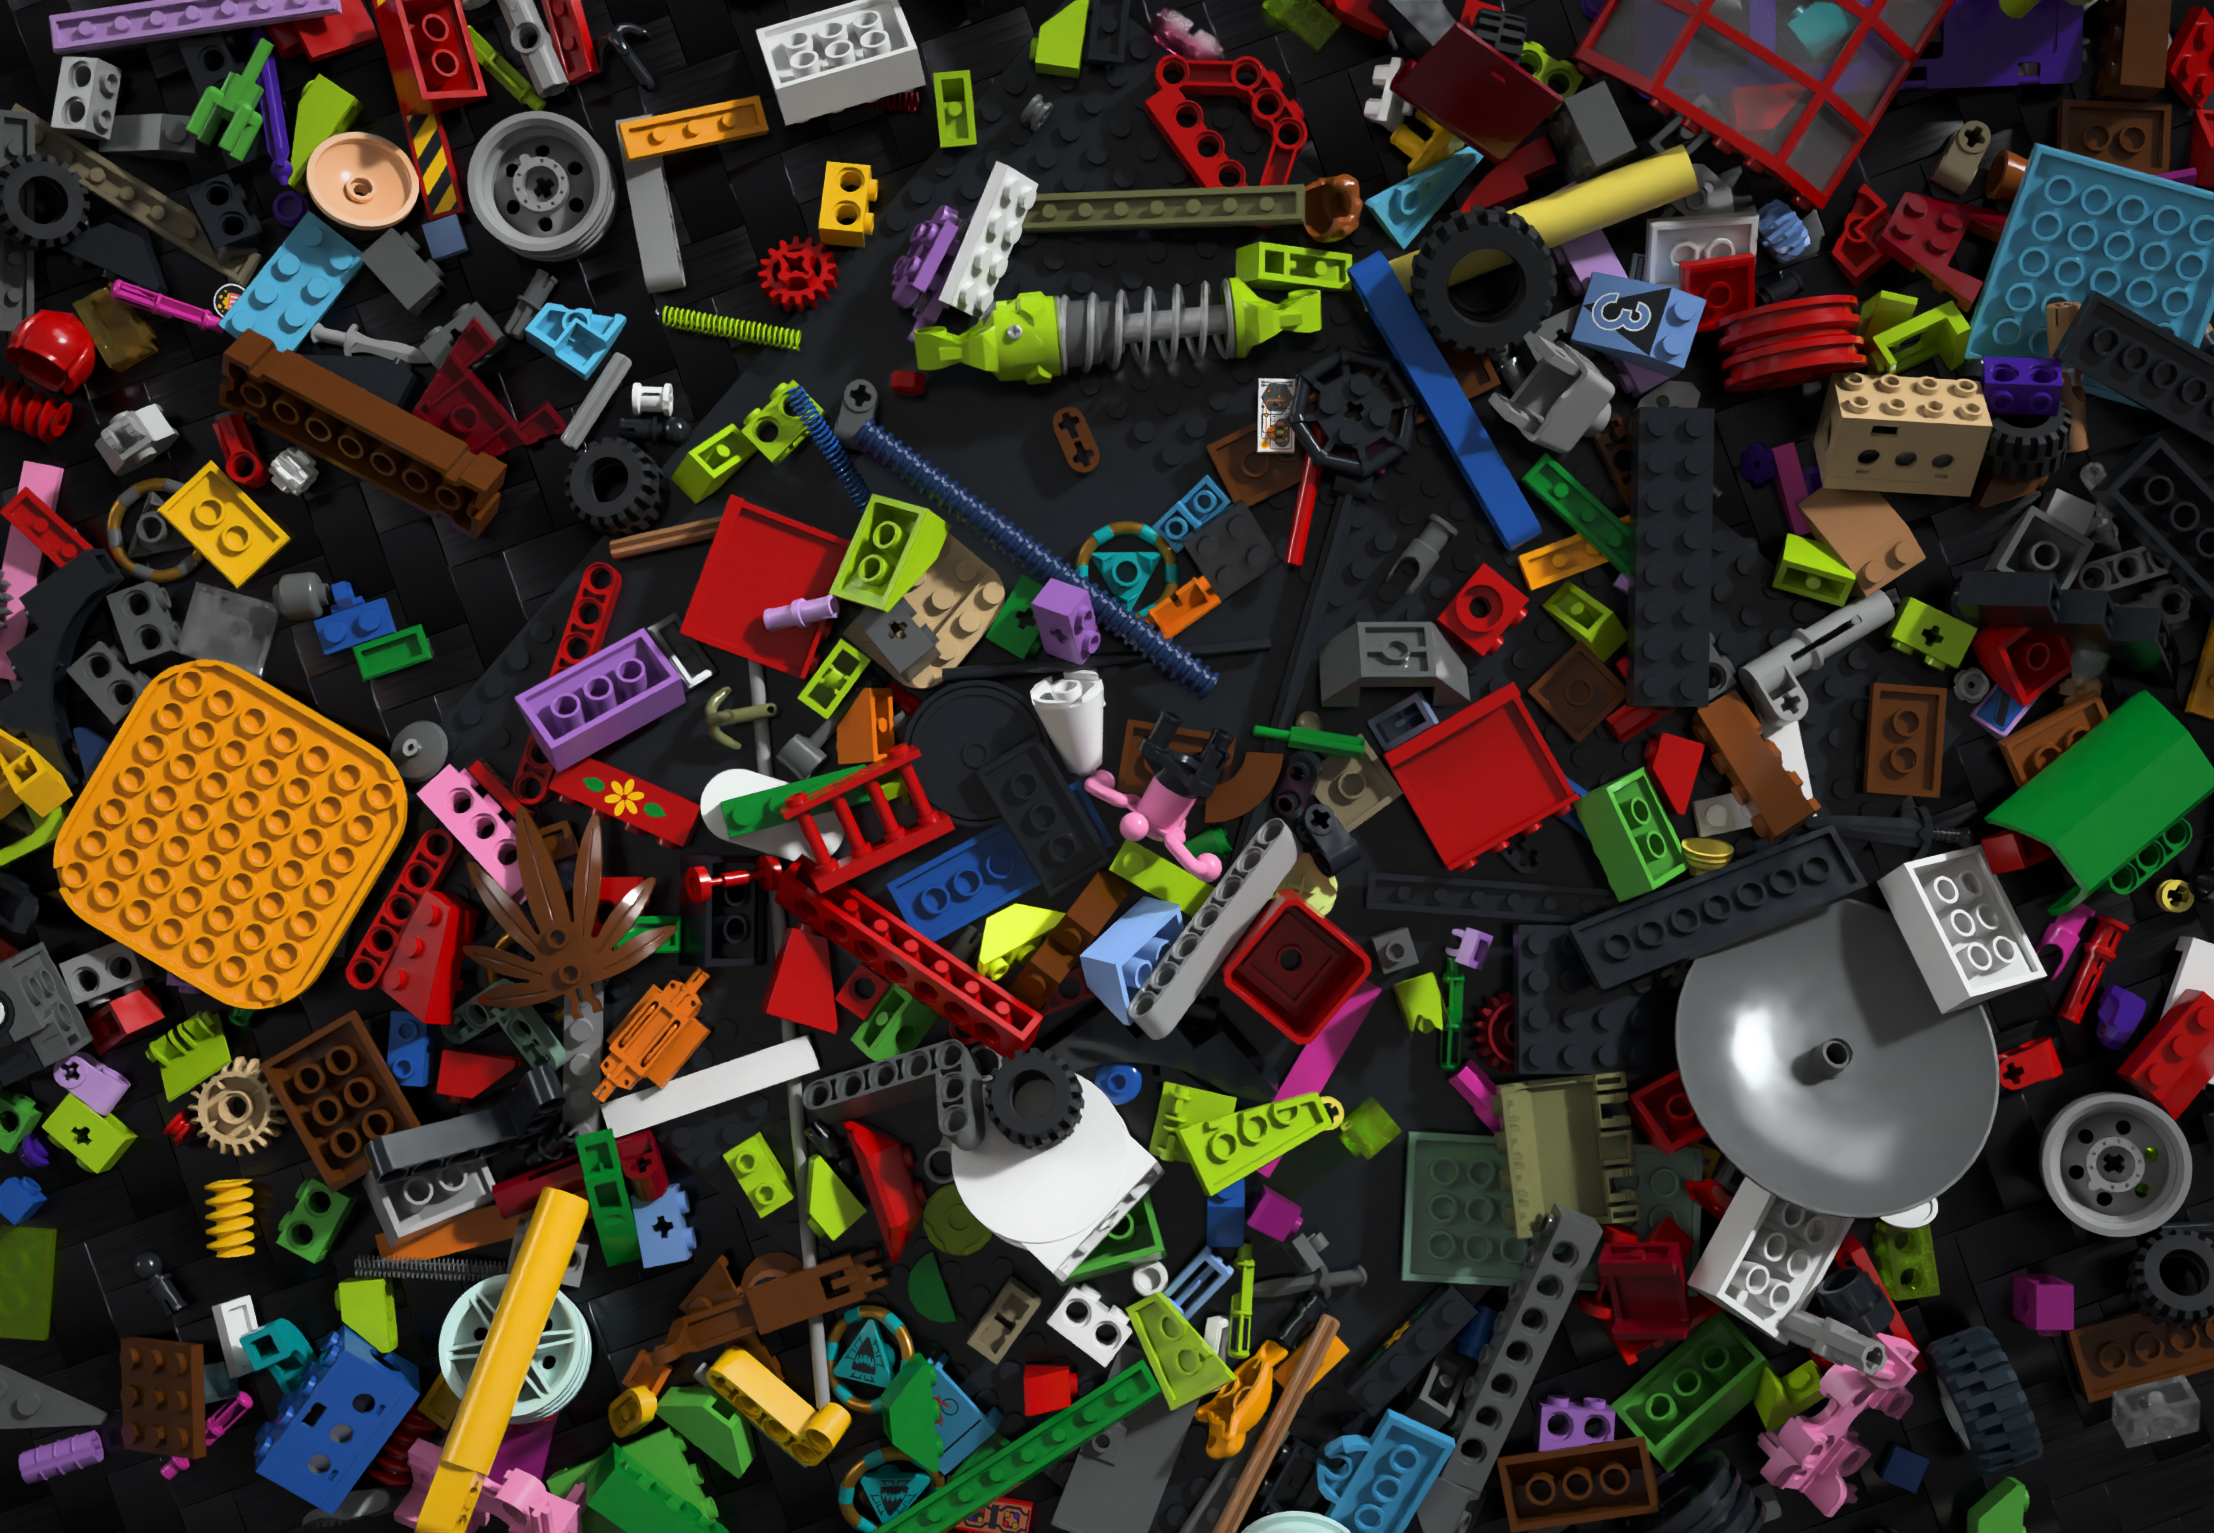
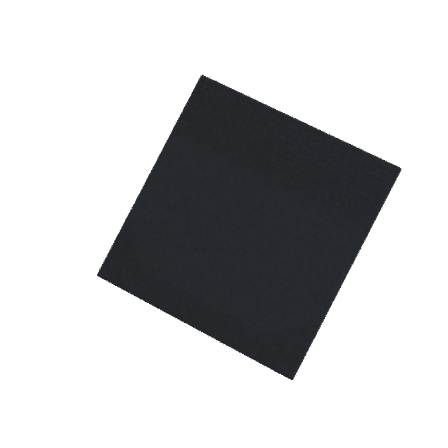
M1065 0L1048 20L1075 0ZM1089 0V13L1079 78L1036 72L1035 60H1029L1031 40L974 105L977 145L940 148L939 145L876 218L872 235H866L865 248L851 247L836 266L839 276L835 278L837 288L827 289L830 299L828 301L821 298L817 299L818 308L816 309L811 307L810 304H806L802 313H799V310H797L783 326L784 329L789 328L790 332L792 329L796 332L798 330L801 331V339L798 345L800 351L796 349L791 350V348L787 350L785 347L780 348V346L775 347L774 345L770 347L768 344L694 429L687 441L662 466L661 470L665 476L662 481L667 484V492L661 493V496L666 499L664 507L658 506L656 511L660 515L657 519L651 518L648 521L650 526L644 531L641 528H637L636 533L640 534L722 516L729 496L732 494L745 499V502L848 541L852 540L864 513H860L861 508H857L859 503H854L856 498H851L853 493L848 494L849 489H844L846 484H841L843 479H838L840 474L836 475V470H832L833 465H828L830 460H825L827 455H822L824 450H819L821 445L816 446L818 440L812 441L815 435H808L778 466H775L757 448V451L718 490L697 504L685 494L671 477L689 451L733 423L741 432L745 427L743 422L746 417L756 408L762 411L772 401L769 398L770 394L783 382L788 385L794 380L799 386L804 387L803 390L827 414L824 421L829 426V430H832L833 435L847 385L854 380L864 379L875 387L879 395V404L875 417V425L877 427L882 425L885 427V433L892 432L896 441L901 439L904 441V447L911 446L913 448L912 453L915 455L920 453L923 461L930 460L932 462L931 466L933 468L938 466L941 469L940 473L942 475L949 474V480L952 482L957 480L961 489L964 487L968 488V494L971 496L976 494L979 502H987V508L991 509L994 507L997 510L995 514L1006 516L1005 521L1008 523L1013 521L1015 523L1014 527L1017 530L1022 528L1025 530V536L1032 535L1034 537L1033 541L1036 544L1038 542L1043 543L1042 548L1044 550L1051 549V555L1062 557L1061 562L1064 564L1070 563V569L1074 571L1075 560L1083 543L1092 533L1105 525L1115 522L1132 521L1146 524L1152 528L1161 517L1208 474L1228 494L1206 450V446L1257 422L1259 378L1295 379L1296 386L1297 379L1295 374L1300 368L1306 369L1336 351L1337 346L1346 345L1348 349L1385 358L1393 354L1370 314L1365 311L1362 300L1355 288L1351 285V291L1348 292L1321 291L1323 323L1321 330L1311 333H1295L1282 330L1266 341L1254 345L1245 358L1234 357L1232 359L1229 357L1224 359L1216 348L1213 335H1207L1205 354L1200 362H1196L1190 355L1185 338H1179L1177 356L1172 365L1164 361L1158 341L1156 340L1150 341L1147 364L1144 367H1140L1133 357L1130 343H1126L1125 351L1121 355L1120 364L1116 370H1112L1106 360H1104L1100 365H1092L1088 373L1083 372L1080 367H1070L1065 375L1061 373V376H1054L1049 383L1028 385L1025 380L1000 382L989 371L978 369L962 362L937 370H921L917 368L915 344L907 340L916 323V318L913 316L915 310L911 306L902 308L892 300V295L896 288L891 285L895 278L893 269L899 258L907 255L912 245L909 242L910 236L919 223L923 224L924 220H931L940 206L946 205L957 210L961 221L972 216L996 161L1010 166L1039 184L1036 194L1200 188L1145 112V101L1158 92L1155 87V69L1157 64L1163 57L1172 53L1129 17L1124 67L1088 63L1094 1ZM1039 31L1033 36L1034 38H1039ZM1170 70L1163 76L1171 84H1177L1183 79L1182 74L1175 70ZM1037 94L1043 96L1044 103L1051 102L1054 107L1038 130L1033 131L1030 129L1031 124L1029 122L1022 123L1020 121V116L1029 102ZM1184 95L1186 100L1194 101L1201 107L1203 123L1206 128L1216 131L1222 136L1225 143L1224 153L1229 160L1238 161L1244 167L1247 185L1259 186L1272 147L1271 137L1223 96ZM1183 114L1177 118L1178 124L1184 128H1190L1197 122L1190 114ZM1204 143L1198 148L1199 153L1206 158L1213 157L1218 153L1217 148L1210 143ZM1295 158L1287 185L1304 184V186H1307L1319 178ZM1224 173L1219 177L1220 183L1226 187H1233L1239 183L1237 176L1233 173ZM1363 215L1361 216L1358 228L1350 235L1337 242L1327 243L1316 242L1312 239L1302 224L1276 225L1267 229L1257 226H1231L1229 228L1198 227L1021 233L1019 240L1013 245L1007 259L1008 266L1006 272L999 278L996 285L993 301L1013 300L1017 298L1019 293L1041 291L1045 296H1053V298L1056 295L1061 298L1065 294L1069 297L1070 301L1088 300L1089 294L1094 292L1097 294L1099 302L1114 301L1116 303V294L1122 289L1126 293L1130 314L1144 312V293L1148 286L1154 291L1158 311L1172 310V293L1176 283L1182 288L1186 308L1201 307V284L1206 281L1210 285L1213 305H1221V282L1224 279L1228 280V278L1236 277V249L1256 242L1352 254V266L1378 250L1385 256L1387 261L1394 260L1408 253ZM1249 287L1259 298L1275 304L1287 299L1289 292L1296 291L1266 290ZM1449 289L1452 299L1459 307L1475 311ZM1412 296L1409 299L1415 307L1417 313L1419 314V311L1413 299L1414 296ZM949 306L948 309L942 310L933 326L946 327L947 332L959 336L976 325L979 319ZM1428 328V332L1431 336H1433L1434 334L1432 330ZM1220 334L1224 349L1226 351L1224 334ZM1200 336L1192 337L1197 353ZM1167 339L1165 344L1170 356L1171 339ZM1137 342L1142 357L1143 342ZM1513 347L1511 352L1512 358L1517 356ZM1490 360L1494 370L1500 367L1498 362ZM1349 364L1351 374L1365 369ZM1339 366L1317 378V381L1326 386L1341 377ZM895 370H907L923 373L926 376L925 392L915 396H905L894 392L890 387L892 372ZM1498 373L1497 376L1501 384L1469 400V403L1538 520L1543 533L1516 550L1509 552L1495 532L1431 419L1414 427L1410 443L1412 450L1409 455H1402L1387 464L1383 475L1375 473L1366 504L1358 503L1293 726L1299 714L1305 711H1313L1321 716L1324 724L1323 731L1355 737L1362 734L1396 781L1382 756L1385 752L1367 721L1418 691L1422 692L1439 722L1467 706H1433L1431 687H1361L1359 706L1322 707L1318 647L1356 622H1432L1435 624V619L1482 563H1485L1530 600L1523 607L1528 611L1526 616L1515 628L1509 625L1500 636L1505 641L1492 656L1486 653L1478 659L1465 648L1470 705L1506 684L1514 682L1521 693L1520 698L1563 774L1584 790L1590 792L1639 768L1645 767L1646 769L1648 760L1644 759L1645 747L1649 738L1654 739L1656 733L1665 732L1701 743L1692 730V724L1694 723L1691 720L1699 709L1676 708L1672 713L1663 716L1624 744H1621L1613 735L1605 719H1603L1580 743L1576 744L1525 692L1577 642L1542 606L1567 580L1613 611L1626 631L1628 625V595L1612 586L1620 572L1609 562L1529 591L1517 557L1574 536L1577 533L1523 485L1520 480L1547 453L1618 518L1630 515V509L1624 504L1591 437L1582 436L1571 451L1566 454H1560L1529 441L1516 425L1504 420L1488 401L1494 392L1509 400L1514 395L1501 373ZM861 389L860 394H853L852 396L857 401L859 407H862L864 401L870 402L871 397L866 393V389ZM1309 390V395H1308V396L1314 394V392H1312L1311 390ZM792 400L786 406V414L796 417L797 413L804 409V407L794 412L793 409L797 405L790 407V403L794 401ZM1074 407L1078 409L1088 424L1100 455L1098 467L1090 474L1081 475L1075 473L1066 461L1053 429V418L1061 408ZM1065 415L1063 417V424L1059 428L1060 430L1067 429L1071 438L1074 439L1078 437L1075 425L1079 423V420L1077 418L1072 420L1069 415ZM1609 424L1600 432L1601 435L1607 433L1612 441L1611 445L1606 446L1608 452L1620 444H1625L1623 438L1615 442L1612 436L1614 428ZM774 425L765 426L760 432V440L766 443L774 441L778 435V428ZM1081 443L1075 444L1077 457L1073 461L1075 464L1081 462L1084 467L1089 466V459L1094 456L1093 453H1086ZM842 448L845 450V454L848 455V459L852 460L851 464L855 465L854 469H858L857 473L861 474V478L864 479V483H867V488H870L871 493L927 508L951 525L949 533L990 568H993L999 575L1005 589V603L1022 574L1039 583L1040 578L1038 576L1031 577L1029 575L1031 571L1020 569V563H1012V557L1009 555L1004 557L1001 549L995 550L992 548L993 543L990 541L985 543L982 535L978 537L974 535V529L970 528L967 530L964 527L965 523L963 521L960 523L956 522L955 515L948 516L946 514L947 510L944 507L942 509L937 508V502H929L926 494L922 496L918 494L919 489L916 487L910 488V482L899 480L900 475L897 473L895 475L891 474V468L888 466L883 468L880 460L873 461L871 459L872 454L868 453L865 455L860 451ZM1625 451L1617 452L1614 456L1615 467L1620 471H1629L1631 469V455ZM1327 469L1320 474L1302 566L1298 567L1284 563L1299 483L1248 508L1281 561L1222 600V603L1172 638V644L1176 646L1178 644L1186 645L1269 636L1270 651L1199 658L1202 666L1209 665L1210 672L1214 674L1217 671L1220 674L1215 686L1206 698L1202 700L1197 699L1198 694L1194 691L1190 694L1187 691L1189 687L1186 685L1182 687L1178 685V679L1174 678L1171 680L1169 678L1170 673L1167 671L1162 673L1160 671L1161 667L1157 664L1152 666L1150 663L1096 668V673L1104 684V699L1106 705L1103 707L1102 764L1096 769L1108 771L1114 776L1116 782L1115 790L1117 788L1128 719L1156 723L1163 708L1172 710L1183 718V722L1179 726L1181 728L1212 733L1214 726H1220L1229 731L1227 735L1232 733L1236 737L1230 779L1243 766L1246 752L1262 753L1266 738L1254 736L1253 728L1255 725L1269 727L1336 502L1337 496L1330 494L1336 470ZM1631 476L1622 479L1624 484L1631 481ZM1434 513L1458 530V533L1455 537L1451 536L1438 553L1440 556L1438 561L1418 588L1407 597V590L1418 576L1419 563L1408 562L1399 569L1390 582H1386V578L1414 538L1418 539L1431 522L1429 517ZM1712 513L1710 632L1715 638L1716 642L1713 644V647L1719 656H1726L1733 665L1736 673L1732 676L1737 683L1711 699L1709 704L1736 690L1757 719L1754 703L1740 681L1739 669L1791 638V634L1795 629H1806L1831 613L1813 598L1772 587L1776 566ZM608 534V536L603 535L439 725L445 732L448 740L447 758L439 772L429 780L421 783L403 781L408 802L405 829L397 847L370 892L384 903L422 836L431 829H448L421 800L417 793L449 764L459 772L464 768L469 772V768L477 760L486 761L513 788L514 780L531 733L514 697L549 679L583 574L587 567L596 562H603L617 569L622 578V587L601 650L642 628L646 631L649 627L675 612L678 613L682 621L684 620L713 539L621 559H614L609 549V541L617 539L616 537ZM1118 535L1098 546L1093 553L1159 551L1154 545L1138 536ZM1185 547L1176 553L1179 563L1178 589L1190 582L1193 577L1198 579L1202 576ZM1161 557L1132 609L1136 613L1154 603L1164 589L1165 562L1163 557ZM1090 558L1088 563V577L1090 579L1088 582L1092 585L1097 583L1099 585L1098 589L1100 591L1105 589L1108 591L1107 596L1112 598V592L1092 558ZM601 571L595 577V586L599 590L605 589L611 582V575L608 571ZM1175 595L1173 602L1179 599L1177 595ZM842 599L839 605L838 617L828 618L834 620L827 640L820 639L815 653L821 655L816 671L841 637L864 653L845 637L843 633L866 606ZM1473 599L1469 606L1471 614L1476 618H1484L1487 614V606L1484 601L1480 599ZM596 605L588 606L583 612V619L586 624H593L599 618V609ZM1029 610L1026 615L1019 614L1017 616L1021 623L1019 628L1024 630L1027 625L1033 627L1036 624L1032 618L1033 612ZM1103 624L1097 625L1101 641L1098 649L1092 654L1132 650L1133 646L1129 643L1125 646L1122 643L1124 640L1121 637L1118 639L1114 638V632L1111 630L1106 632ZM1842 624L1790 657L1793 661L1848 629V627ZM986 633L958 667L1022 660L986 640ZM582 639L576 641L571 650L575 659L583 658L588 651V646ZM1859 639L1824 660V665L1820 669H1809L1796 677L1808 699V710L1798 720L1812 794L1821 806L1820 810L1816 813L1817 816L1891 817L1908 797L1863 793L1870 683L1916 685L1867 643ZM1627 640L1605 662L1601 661L1625 687L1626 680L1614 663L1627 654ZM697 641L718 672L685 694L686 703L589 756L700 804L705 787L716 775L731 769H745L758 773L754 721L720 726L723 733L742 744L740 749H729L719 745L710 737L704 714L706 702L718 690L727 686L732 691L719 705L717 712L725 709L732 710L752 706L748 659ZM1042 644L1036 656L1032 658L1028 655L1026 660L1055 658L1056 656L1045 653ZM871 658V661H872L876 666H880L878 663H876V662ZM763 665L766 702L773 703L778 708L777 714L774 717L768 718L773 778L788 783L797 782L800 780L776 756L798 732L801 731L810 738L827 719L798 699L799 694L813 675L807 673L806 678L802 680ZM1709 669V688H1712L1716 677L1713 671ZM1066 671L992 678L988 680L1011 687L1033 706L1030 691L1034 685L1052 676L1053 682L1065 679L1063 672ZM887 672V676L902 686L904 692H910L922 701L936 689L948 684L944 683L926 690L913 689L903 685ZM861 673L837 708L866 678L863 673ZM1626 698L1612 712L1624 705ZM896 703L893 704V714L900 710L898 708L899 705ZM769 707L767 711L769 713H773L774 708ZM1947 711L1945 712L1943 754L1963 731L1961 723ZM837 731L820 748L828 757L810 778L862 765L838 764V752L836 749ZM1048 735L1050 755L1068 785L1080 780L1084 786L1086 779L1090 775L1077 776L1075 773L1068 772ZM895 739V746L899 745V743ZM1706 742L1704 743L1705 748L1685 815L1677 816L1670 814L1650 777L1680 844L1683 839L1699 837L1691 802L1732 793V783L1726 774L1721 775L1715 768L1711 760L1713 753ZM1286 746L1283 764L1290 755L1300 749L1288 748ZM538 748V760L543 764L549 762L542 750ZM1313 752L1320 761L1324 760L1320 753ZM1296 767L1297 773L1302 776L1303 771ZM535 778L530 779L525 786L526 794L530 798H536L541 792L540 782ZM479 783L475 788L482 797L489 794L503 808L499 813L500 817L506 823L511 819L516 823V819ZM553 791L550 799L545 803L530 805L536 812L532 819L538 829L564 820L570 821L578 848H580L587 824L591 816H593L589 814L590 806L580 802L577 803L576 807L565 804L555 799L557 795L555 791ZM1087 792L1114 842V845L1107 848L1114 861L1126 840L1120 833L1119 825L1121 819L1132 811L1128 808L1115 807ZM1404 793L1349 832L1359 845L1361 858L1335 875L1338 884L1336 899L1331 911L1325 917L1364 949L1371 960V973L1367 976L1366 980L1381 988L1382 991L1319 1094L1320 1097L1330 1096L1340 1102L1344 1109V1119L1339 1127L1333 1130H1324L1284 1153L1269 1178L1256 1170L1244 1177L1245 1211L1261 1184H1265L1300 1206L1302 1212L1299 1216L1303 1218V1222L1296 1234L1303 1233L1306 1238L1312 1233L1316 1235L1321 1232L1329 1245L1317 1254L1327 1266L1329 1273L1352 1270L1358 1264L1367 1273V1281L1363 1287L1355 1284L1332 1287L1330 1297L1325 1299L1330 1304V1307L1323 1314L1330 1315L1339 1321L1340 1327L1336 1336L1350 1351L1305 1394L1288 1428L1290 1434L1283 1444L1288 1445L1292 1437H1295L1325 1454L1324 1446L1341 1436L1355 1434L1365 1436L1411 1382L1410 1380L1374 1418L1347 1392L1344 1386V1382L1442 1284L1440 1282L1404 1281L1401 1279L1408 1131L1495 1136L1473 1112L1474 1108L1447 1081L1454 1072L1440 1069L1441 1030L1435 1027L1431 1032L1425 1034L1415 1025L1414 1032L1411 1031V1040L1392 985L1433 972L1445 1008L1448 1007L1450 984L1443 981L1442 977L1447 969V958L1456 957L1450 956L1445 950L1446 947L1457 950L1462 942L1461 937L1452 934V930L1461 929L1466 931V928L1469 927L1491 935L1493 939L1482 971L1461 964V973L1465 977L1461 1065L1471 1059L1496 1086L1525 1080L1581 1075L1514 1074L1512 1069H1510L1509 1073L1499 1072L1498 1065L1495 1067L1485 1065L1488 1055H1476L1475 1052L1481 1047L1480 1042L1471 1041V1037L1478 1034V1029L1472 1027L1471 1022L1480 1021L1482 1018L1476 1012L1477 1008L1488 1009L1486 999L1495 997L1499 1000V993L1509 992L1511 997L1513 995V925L1571 926L1575 923L1366 909L1368 872L1612 889L1601 862L1593 851L1591 841L1561 819H1555L1553 814L1540 820L1542 827L1529 834L1542 848L1545 856L1543 866L1533 874H1522L1515 871L1498 852L1491 855L1488 850L1475 857L1478 861L1477 864L1461 873H1458L1456 868L1451 871L1447 870ZM1313 796L1310 806L1320 804L1315 796ZM901 797L889 800L891 810L899 826L902 825L905 829L917 823L916 818L919 815L911 798L910 804L907 806L904 805ZM1284 798L1287 805L1292 807L1291 801L1287 798ZM466 799L460 803L458 813H464L470 808L471 799ZM871 801L849 807L865 842H870V845L884 839V828ZM1270 801L1264 823L1274 818H1280L1295 834L1294 826L1299 818L1293 820L1282 818L1275 812ZM1193 804L1186 816L1185 841L1211 824L1214 827L1222 824L1234 849L1243 816L1226 822L1204 823L1206 806ZM611 816L609 822L600 819L603 845L602 877H644V880L649 877H655L657 879L650 896L649 906L644 908V916H679L680 855H766L764 852L718 838L709 830L702 817L689 847L678 845L676 851L656 843L658 836L645 831L643 836L625 830L622 828L624 821ZM1316 822L1312 824L1314 827L1318 826ZM953 823L954 830L845 883L907 924L886 884L995 825L968 827ZM494 824L488 825L483 829L481 833L482 839H487L494 833ZM1803 824L1770 844L1765 836L1761 838L1755 832L1753 826L1706 837L1719 839L1733 846L1734 854L1728 863L1730 864L1814 830L1805 827ZM845 833L839 848L831 855V858H836L837 861L850 855L849 850L851 846ZM443 835L437 836L433 843L434 849L439 855H442L448 849V841ZM1519 835L1516 842L1506 847L1505 851L1509 854L1512 849H1515L1522 857L1518 862L1520 866L1528 864L1532 867L1535 864L1532 859L1535 852L1533 849L1524 851L1518 845L1519 842L1524 841L1522 836ZM1147 836L1139 841H1134L1187 871L1166 848L1164 842L1153 840ZM1840 837L1853 860L1869 843V841ZM461 843V850L438 891L456 894L479 911L472 946L493 947L506 931L488 910L479 893L472 889L463 855L470 852ZM1303 846L1302 853H1308L1306 848ZM1233 851L1226 853V858L1219 859L1222 865L1220 876L1216 880L1206 883L1214 888L1227 873ZM577 858L555 865L566 898L571 922H574L573 883ZM781 858L782 874L794 861ZM1113 861L1106 864L1105 867L1109 869ZM420 867L416 871L415 880L420 886H426L429 882L430 874L425 867ZM1688 868L1649 892L1661 891L1694 878V876L1689 873ZM1100 869L1051 898L1043 885L1040 884L968 923L977 929L969 943H971L978 932H984L988 917L1015 903L1067 913ZM1114 873L1131 886L1132 889L1090 945L1143 896L1161 899ZM765 892L764 965L700 967L710 977L696 992L703 1005L700 1007V1011L695 1018L710 1030L711 1033L670 1081L783 1043L781 1018L759 1012L775 963L769 892ZM401 899L397 905V912L404 919L410 915L411 905L406 899ZM525 900L521 905L515 901L529 922L535 923L536 921L528 901ZM607 903L601 907L599 912L600 918L604 923L614 910V907ZM786 910L787 928H796L798 923L808 925ZM1181 911L1185 929L1193 917ZM968 924L934 943L944 950L948 949L950 951ZM1403 926L1407 927L1419 963L1387 974L1380 973L1369 937ZM818 932V936L827 938L826 936ZM827 938L835 999L862 961ZM517 942L507 950L523 958L530 954ZM980 947L976 951L974 956L971 958V960L968 962L970 967L973 968L975 971L977 968ZM1292 949L1285 951L1280 958L1281 965L1287 969L1297 967L1301 961L1300 953ZM653 953L630 969L605 979L603 1061L611 1053L608 1049L611 1045L606 1040L651 986L655 984L664 990L671 980L685 983L698 966L678 965L679 953ZM464 957L461 970L483 989L488 987L486 967L478 964L470 957ZM1080 957L1071 969L1082 965ZM1020 964L1009 970L999 980L992 982L1007 991L1026 965ZM1220 973L1213 995L1214 998L1220 999L1216 1018L1223 1013L1278 1074L1279 1088L1305 1044L1297 1045L1226 987ZM1658 973L1656 974L1658 1074H1626V1088L1597 1091V1094L1628 1092V1100L1623 1103L1600 1104L1602 1118L1621 1114L1630 1116L1629 1095L1674 1072L1678 1067L1674 1040L1675 1015L1683 982L1681 981L1677 987L1670 986L1671 975L1663 978ZM860 978L856 984L857 993L863 998H870L874 995L876 989L874 982L869 978ZM1065 978L1059 985L1060 992L1064 997L1074 998L1080 993V984L1074 978ZM1096 996L1043 1016L1042 1023L1031 1046L1099 998ZM836 1000L835 1008L838 1025L836 1034L826 1033L796 1023L797 1038L809 1034L820 1068L817 1071L801 1076L802 1095L805 1088L816 1080L876 1062L850 1040L864 1020ZM548 1002L532 1005L536 1011L560 1008ZM1046 1002L1042 1005L1039 1011L1045 1007ZM940 1015L914 1050L953 1039L949 1029L950 1021ZM564 1021L557 1024H548V1028L564 1048ZM1187 1024V1025L1192 1029V1031H1193L1194 1033H1196L1197 1031H1199L1200 1029H1202V1028H1199V1027H1196V1026H1192V1025ZM1512 1024L1508 1028L1510 1040H1514V1026ZM957 1026V1030L960 1035H962L963 1037H972L967 1032H965ZM1443 1031L1442 1062H1447L1448 1031ZM1455 1032L1453 1063H1458L1459 1032ZM978 1041L964 1046L970 1051L981 1042ZM981 1049L974 1054L980 1061L981 1075H990L994 1067L998 1068V1057L991 1049ZM1135 1062L1141 1071L1142 1085L1140 1092L1132 1101L1120 1105L1113 1104V1106L1127 1126L1130 1136L1149 1153L1159 1108L1158 1104H1160L1163 1089L1156 1090L1153 1068L1160 1066L1151 1063ZM1099 1065L1078 1070L1074 1073L1095 1085L1094 1077ZM602 1071V1081H603L604 1078L606 1077V1075H604V1073H603V1071ZM1190 1074L1207 1086L1208 1091L1228 1095L1210 1082ZM646 1077L637 1082L631 1090L617 1086L609 1095V1098L615 1100L657 1085ZM786 1081L650 1126L653 1135L790 1254L797 1256L803 1261L797 1195L791 1201L760 1218L723 1157V1154L760 1131L796 1190ZM936 1094L856 1118L900 1139L903 1148L909 1146L916 1166L911 1168V1172L915 1182H922L927 1200L939 1187L946 1185L932 1181L924 1169L926 1156L932 1148L940 1144L943 1133L938 1126ZM1236 1101L1234 1112L1245 1110ZM1325 1103L1323 1105L1332 1122V1115L1337 1114V1109L1335 1106L1330 1108V1103ZM804 1106L805 1128L810 1125L817 1135L820 1136L821 1133L812 1123L817 1117ZM844 1122L827 1125L840 1142L842 1140L846 1142L841 1148L842 1151L854 1154L843 1124ZM1628 1125L1601 1128V1131L1626 1129ZM806 1136L808 1159L814 1153L823 1157ZM938 1151L930 1158L929 1166L936 1176L946 1177L953 1173L951 1154L948 1151ZM1152 1155L1165 1172L1149 1189V1194L1167 1258L1159 1259L1158 1261L1167 1270L1168 1286L1206 1246V1195L1190 1163L1187 1164L1184 1170L1177 1171L1175 1161L1168 1162L1160 1159L1159 1156ZM829 1158L825 1162L832 1169V1161ZM861 1172L851 1181H842L867 1212L834 1241L825 1235L820 1239L815 1234L818 1263L852 1251L855 1256L878 1248L880 1256L867 1260V1264L871 1266L883 1262L885 1270L872 1274V1278L875 1280L879 1277L887 1276L890 1283L867 1292L868 1295L865 1299L849 1305L853 1308L860 1305H874L893 1312L905 1324L911 1336L915 1353H921L926 1360L930 1357L935 1361L945 1353L949 1359L942 1367V1370L984 1415L994 1406L1004 1416L997 1431L1011 1443L1065 1409L1062 1408L1034 1416H1025L1023 1378L1026 1365L1070 1362V1373H1077L1078 1395L1071 1396V1405L1105 1384L1116 1354L1105 1368L1046 1323L1047 1316L1071 1284L1061 1287L1056 1281L1055 1275L1030 1251L1017 1248L992 1233L991 1239L980 1250L972 1254L958 1256L942 1252L929 1241L924 1230L923 1217L927 1202L923 1203L924 1210L900 1260L892 1263ZM1244 1218V1243L1253 1244L1252 1259L1255 1261L1253 1284L1276 1278L1303 1277L1320 1271L1319 1267L1314 1272L1300 1274L1280 1246L1281 1241L1247 1225ZM1210 1247L1212 1249L1211 1253L1215 1257L1217 1255L1223 1259L1222 1263L1226 1267L1230 1265L1234 1271L1232 1276L1188 1320L1190 1325L1203 1339L1207 1318L1218 1315L1230 1317L1231 1297L1239 1293L1240 1270L1233 1266V1261L1237 1258L1238 1247ZM932 1250L934 1251L957 1317V1321L940 1323L928 1320L916 1310L909 1297L908 1281L911 1270L921 1256ZM1204 1261L1169 1298L1174 1301L1209 1263ZM1134 1267L1076 1283L1080 1287L1083 1283L1088 1284L1101 1295L1099 1299L1101 1303L1109 1309L1115 1305L1127 1315L1128 1313L1125 1308L1146 1298L1137 1293L1132 1285L1131 1275ZM1214 1270L1179 1307L1185 1310L1220 1273ZM841 1271L829 1275L827 1277L821 1278L820 1280L823 1281L833 1291H836L841 1288L834 1290L831 1284V1280L845 1276L844 1271ZM1011 1276H1013L1041 1296V1304L996 1365L967 1344L970 1333ZM1451 1283L1473 1306L1479 1302L1492 1286ZM1302 1291L1278 1297H1252L1250 1354L1245 1359H1234L1227 1354L1226 1365L1234 1372L1243 1363L1255 1356L1266 1340L1276 1342L1285 1348L1289 1355L1295 1348L1285 1343L1278 1336L1277 1332L1283 1328L1297 1311L1296 1305L1300 1300L1305 1301L1311 1291ZM1315 1291L1324 1298V1292ZM1072 1302L1066 1309L1069 1316L1075 1319L1084 1317L1088 1312L1087 1307L1081 1302ZM1233 1318L1231 1349L1236 1348L1237 1318ZM1244 1318L1242 1350H1247L1249 1320L1247 1318ZM1129 1320L1128 1323L1132 1326V1333L1125 1342L1143 1348L1133 1324ZM878 1321L881 1332L900 1348L897 1338L882 1322ZM1103 1324L1096 1330L1097 1337L1103 1341H1110L1117 1334L1116 1329L1109 1324ZM1314 1324L1312 1328L1307 1332L1303 1339L1298 1343V1346L1314 1331L1316 1324ZM1280 1361L1278 1364H1276V1365L1273 1367V1370H1274L1282 1361ZM1274 1377L1271 1401L1265 1412V1415L1271 1417L1284 1391V1388ZM1219 1390L1201 1397L1197 1408L1213 1400ZM1195 1416L1192 1418L1148 1533H1178L1227 1459L1214 1460L1208 1456L1206 1445L1209 1436V1424L1198 1421ZM1079 1448L1043 1470L1046 1475L1063 1489ZM1274 1458L1265 1476L1270 1477L1271 1473L1273 1472L1276 1464H1274ZM1332 1458L1335 1468H1338L1344 1459ZM1256 1495L1236 1533H1241L1253 1522L1270 1515L1266 1512L1267 1508H1265L1264 1512L1260 1511Z

